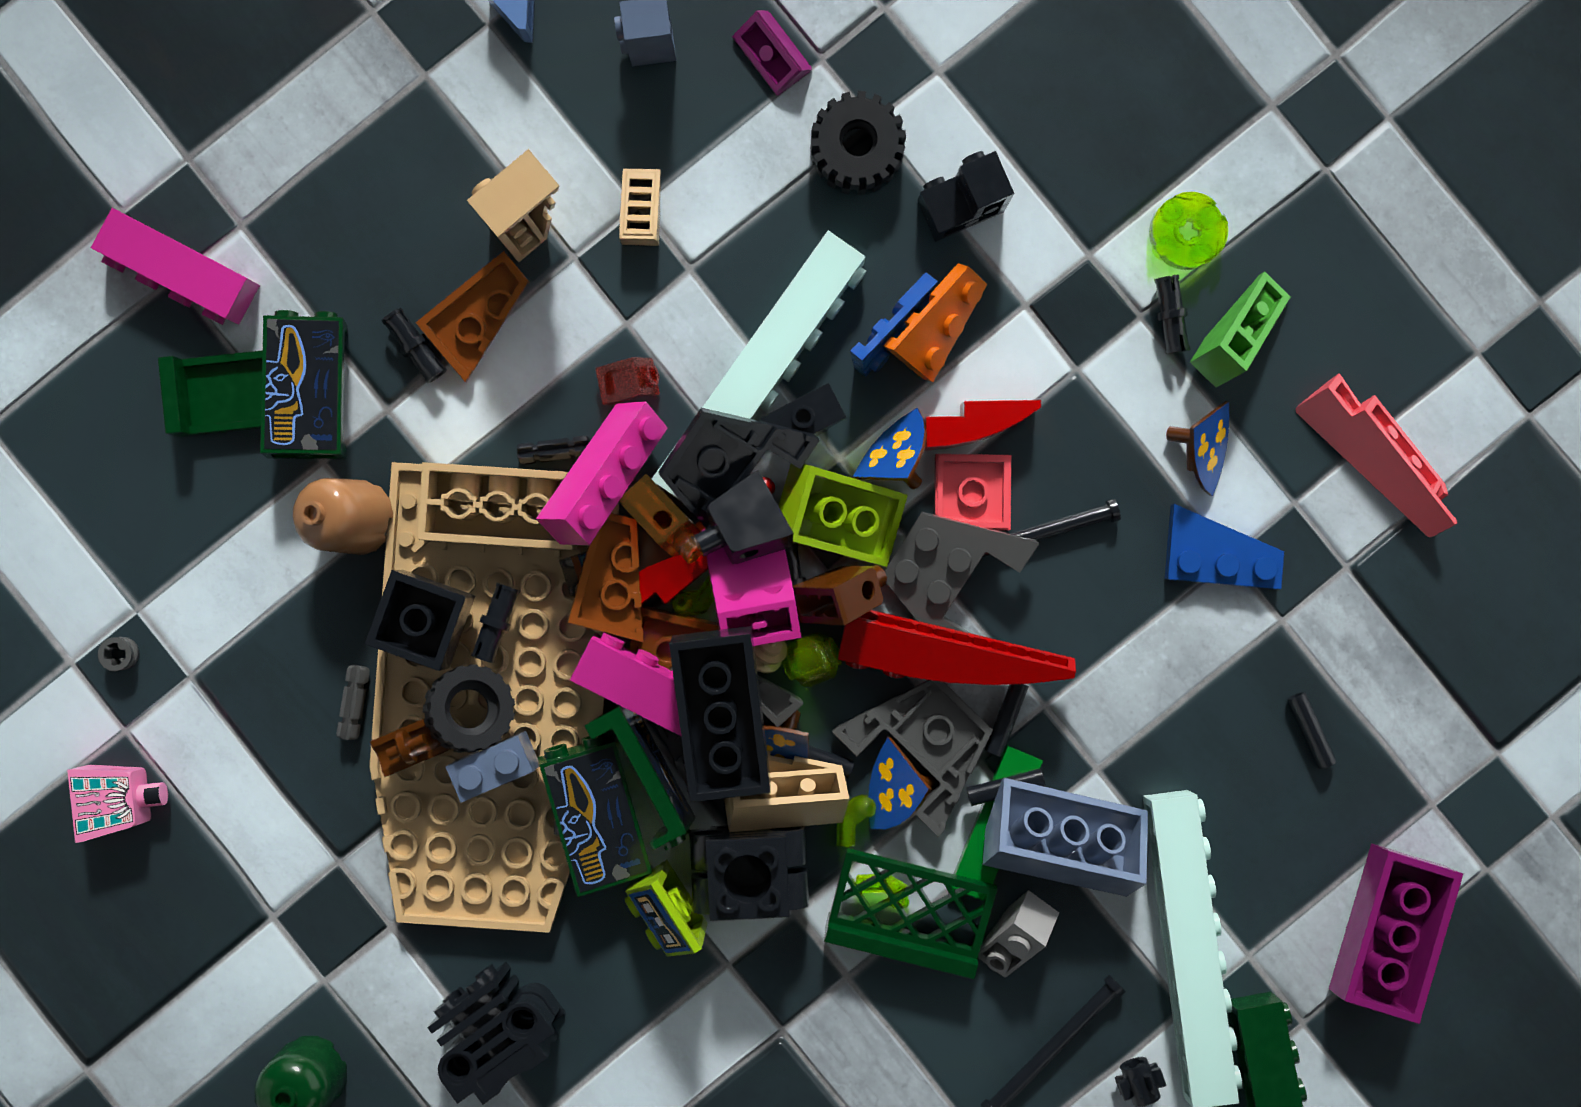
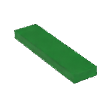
M1007 745L992 781L1039 769L1043 760ZM994 801L982 803L953 874L993 884L999 869L983 865L985 828ZM975 891L967 893L984 901L986 894Z

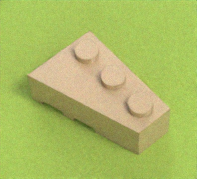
M528 149L492 180L487 178L478 183L472 190V196L467 201L514 258L520 262L548 238L552 218L547 213V210L550 211L555 207L556 202L552 199L551 194L558 192L559 184Z
M768 750L771 792L724 798L729 832L842 823L849 802L842 765L794 756V760L771 756V751Z

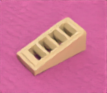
M623 169L619 240L622 245L659 246L660 169ZM631 180H652V187H631ZM631 195H651V201H631ZM630 209H651L650 215H630ZM630 223H650V229H630Z

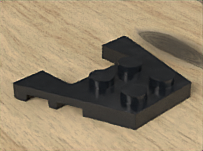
M701 407L658 472L660 477L688 510L708 529L712 526L707 517V506L747 478L765 451L770 450L801 469L820 440L810 432Z

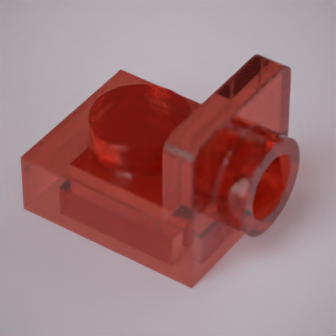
M631 357L595 368L603 405H612L641 396H655L660 393L658 387L659 373L652 358Z

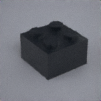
M391 570L365 645L437 671L448 669L451 666L475 595L406 570Z

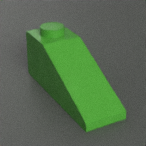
M1265 271L1259 274L1204 338L1190 363L1215 387L1246 372L1286 306L1290 296Z

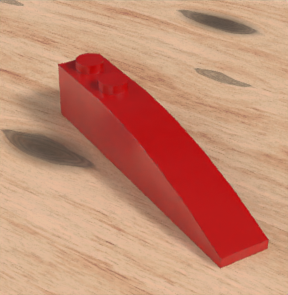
M870 610L845 625L837 659L845 661L848 666L856 669L871 667L882 670L885 675L893 678L908 676L960 684H1033L1074 679L1076 674L1075 658L874 610Z

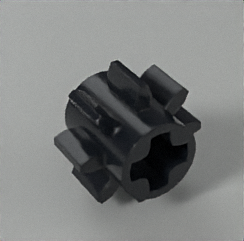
M1136 1057L1120 1065L1123 1075L1116 1076L1115 1081L1124 1101L1132 1099L1133 1105L1141 1107L1153 1104L1161 1098L1158 1088L1165 1087L1166 1082L1161 1068H1158L1156 1062L1149 1064L1146 1057Z

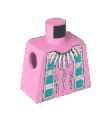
M85 765L67 770L75 843L84 842L148 822L151 819L150 807L166 805L168 801L166 784L164 782L148 784L146 770L142 767Z

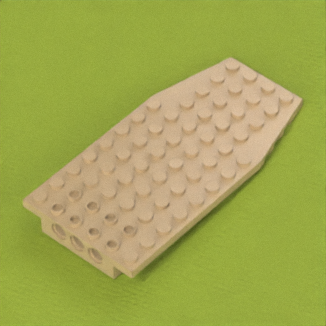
M392 462L389 499L393 510V518L388 520L382 595L391 570H406L475 595V599L450 668L437 671L378 649L372 740L424 719L423 705L426 702L425 695L427 691L432 688L431 684L441 677L442 674L462 665L464 667L470 664L478 665V667L486 666L492 669L491 671L495 674L499 673L503 677L502 680L505 684H509L512 690L510 693L515 700V705L513 706V712H515L514 720L510 722L509 731L503 734L500 741L526 731L538 758L545 755L544 750L560 744H566L567 748L582 744L581 739L589 736L585 725L600 715L605 714L606 698L570 681V678L592 636L595 633L602 635L603 632L567 622L575 593H571V588L578 581L575 569L566 568L561 563V561L586 554L588 545H561L536 520L568 472L422 462V464ZM619 502L611 513L619 514ZM500 583L520 590V593L517 596L508 621L511 624L509 632H504L495 657V663L493 664L470 655L473 652L483 624L479 622L482 614L486 615L496 588L495 585ZM463 690L452 699L450 713L453 720L459 726L475 728L485 720L488 706L485 698L479 692ZM371 746L370 772L371 778L375 782L377 794L375 801L378 815L380 814L384 834L382 841L384 853L387 852L390 869L388 876L396 922L549 933L552 930L570 870L561 839L554 835L555 818L540 767L532 773L460 803L445 766L475 752L458 753L453 752V749L384 777L380 761Z

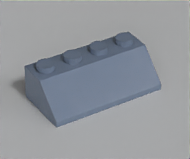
M1003 778L985 828L983 865L1127 897L1147 884L1148 810Z

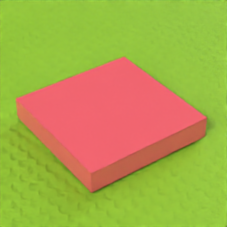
M935 454L934 515L991 530L1010 531L1012 455Z

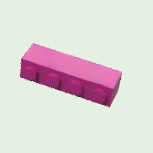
M111 208L90 247L104 255L101 260L102 263L122 273L126 267L136 271L135 280L154 290H157L159 285L170 289L168 297L189 308L192 302L204 307L201 314L221 325L224 324L226 319L239 325L260 287L259 284L114 208Z
M646 401L617 403L537 516L536 520L559 544H591L668 429Z
M603 632L600 635L595 633L590 639L570 681L681 736L673 670L670 671L659 665V659L647 651L639 649L635 653L623 647L625 642L613 634Z

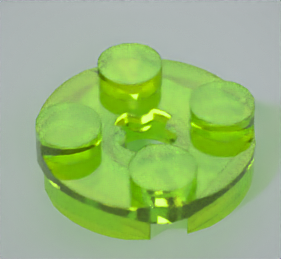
M1182 192L1168 199L1154 213L1150 223L1149 237L1154 256L1159 260H1163L1167 265L1180 270H1193L1211 262L1223 250L1228 237V221L1225 215H1222L1215 206L1217 203L1211 197L1198 192ZM1186 222H1191L1192 229L1198 231V235L1192 236L1190 240L1184 239L1183 234L1179 232V228L1184 227Z

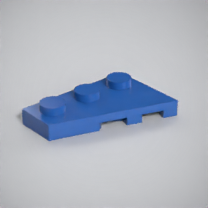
M925 272L899 299L892 310V314L895 316L890 321L886 318L880 319L874 325L866 346L858 342L850 350L854 368L864 377L871 370L878 372L884 366L890 354L887 353L888 350L883 345L891 336L898 338L907 328L905 321L913 312L919 314L929 303L930 293L938 286V281Z
M1171 504L1164 579L1269 589L1282 588L1284 551L1181 506Z

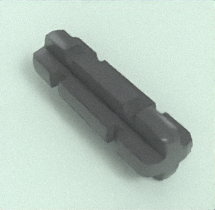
M351 665L347 668L345 681H348V686H344L339 714L342 717V721L338 722L336 732L338 738L355 740L359 737L361 724L358 723V719H362L367 691L364 688V684L368 683L370 673L369 668L365 666Z

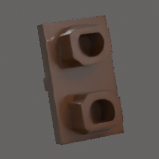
M425 718L370 741L380 761L384 777L447 752L451 748L446 749L442 747L437 739L434 740L431 737V732L424 723Z

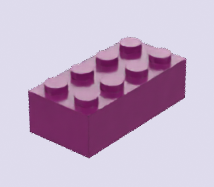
M1371 843L1328 989L1346 1002L1420 1024L1463 873L1438 863Z

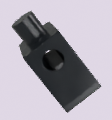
M756 471L707 506V517L712 527L693 536L703 557L724 548L731 563L739 564L792 547L794 533L759 471Z

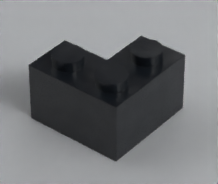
M983 151L973 153L962 160L963 165L959 167L955 177L946 181L944 177H938L923 186L924 190L920 192L918 204L935 242L1004 213L1015 193L996 151L984 155Z

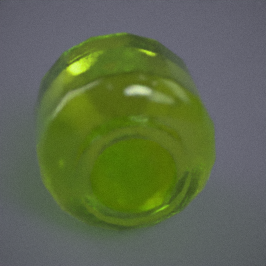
M815 632L792 641L788 645L787 658L783 660V667L790 680L796 679L801 686L809 688L836 677L838 666L842 665V660H837L839 648L832 637L826 638L822 633Z

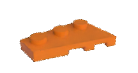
M958 263L930 293L927 306L919 314L913 312L905 321L907 328L898 338L891 336L883 346L922 379L934 382L956 340L962 333L972 311L980 301L987 283L969 266Z

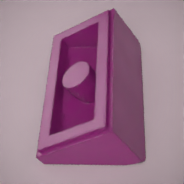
M757 10L732 36L776 96L782 94L812 70V67L769 11Z

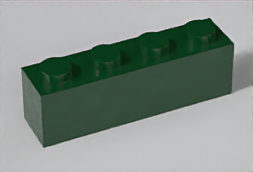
M1271 991L1231 999L1232 1012L1229 1013L1231 1027L1235 1032L1237 1040L1236 1053L1247 1107H1303L1302 1102L1307 1101V1094L1303 1081L1297 1077L1295 1064H1299L1300 1059L1297 1046L1293 1040H1290L1288 1026L1292 1025V1016L1287 1003L1283 1002Z

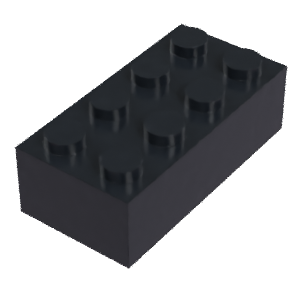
M752 626L673 635L669 642L690 802L770 793L771 777Z

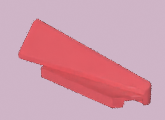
M1337 374L1296 407V413L1427 537H1433L1457 524L1456 517L1451 514L1441 501L1448 496L1444 481L1375 395L1360 404L1343 377Z

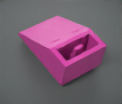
M724 548L706 556L719 630L752 626L754 646L801 638L796 601L785 549L739 564L731 563Z

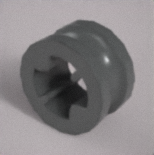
M112 637L101 643L98 649V659L100 664L109 671H123L132 668L137 663L140 651L134 640L128 637ZM118 648L125 650L126 657L120 659L112 658V650H117Z

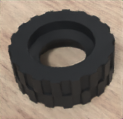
M470 664L463 667L462 665L442 674L441 677L431 684L432 688L427 691L425 695L426 702L423 705V713H425L424 723L429 728L431 737L434 740L437 739L442 747L446 749L451 748L453 752L458 753L476 752L497 744L502 739L503 734L509 731L510 722L514 720L515 712H513L515 700L511 696L510 691L512 690L509 684H505L502 680L503 677L499 673L495 674L491 671L492 669L486 666L478 667V665ZM460 691H477L487 702V716L483 723L475 728L461 727L451 716V701Z

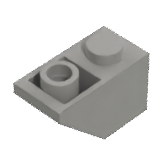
M1028 890L1003 913L982 942L978 958L986 963L990 969L1006 978L1046 947L1059 912Z

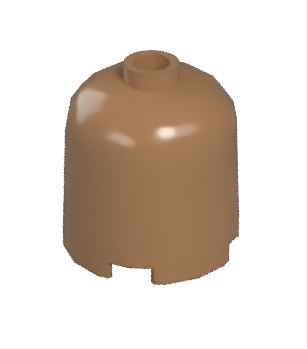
M337 478L316 480L309 483L299 493L293 507L295 529L304 543L316 550L365 555L376 551L386 541L387 535H385V532L388 528V520L393 518V510L387 494L380 486L373 485L366 480Z

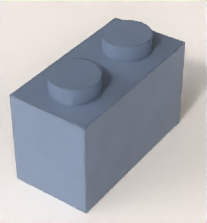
M667 0L620 1L621 16L614 17L617 40L620 41L622 54H629L632 67L677 61Z
M524 731L497 744H493L489 748L460 758L445 767L460 803L532 773L540 766L528 734Z

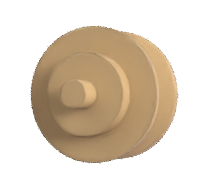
M785 641L754 646L757 671L772 673L780 667L788 653Z

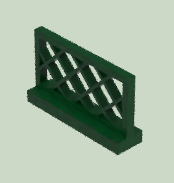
M847 848L831 910L828 913L825 925L824 942L975 979L978 968L977 959L997 893V885ZM852 861L869 865L874 876L856 884L849 873ZM896 872L906 874L912 884L894 894L885 878ZM934 881L943 883L949 894L931 903L922 888ZM848 882L851 888L845 891L846 883ZM879 882L888 898L870 906L861 891ZM917 891L926 906L908 916L899 900ZM971 891L986 894L983 905L968 912L960 899L961 896ZM854 895L857 896L865 909L855 916L839 913L841 902ZM955 901L963 916L945 925L936 910ZM893 904L902 919L892 925L881 923L875 913ZM931 913L939 929L929 934L918 932L913 922ZM979 917L978 923L976 925L974 919ZM968 923L975 934L972 944L968 945L956 942L950 932Z

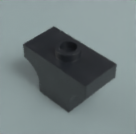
M827 383L761 417L760 420L766 423L810 432L818 436L828 431L833 425L846 419V415L830 384Z

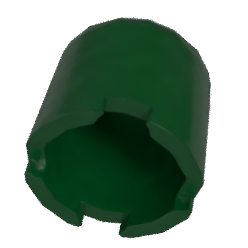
M301 1036L295 1041L287 1043L261 1070L255 1085L256 1106L329 1107L342 1094L347 1082V1064L341 1060L331 1041L319 1036Z

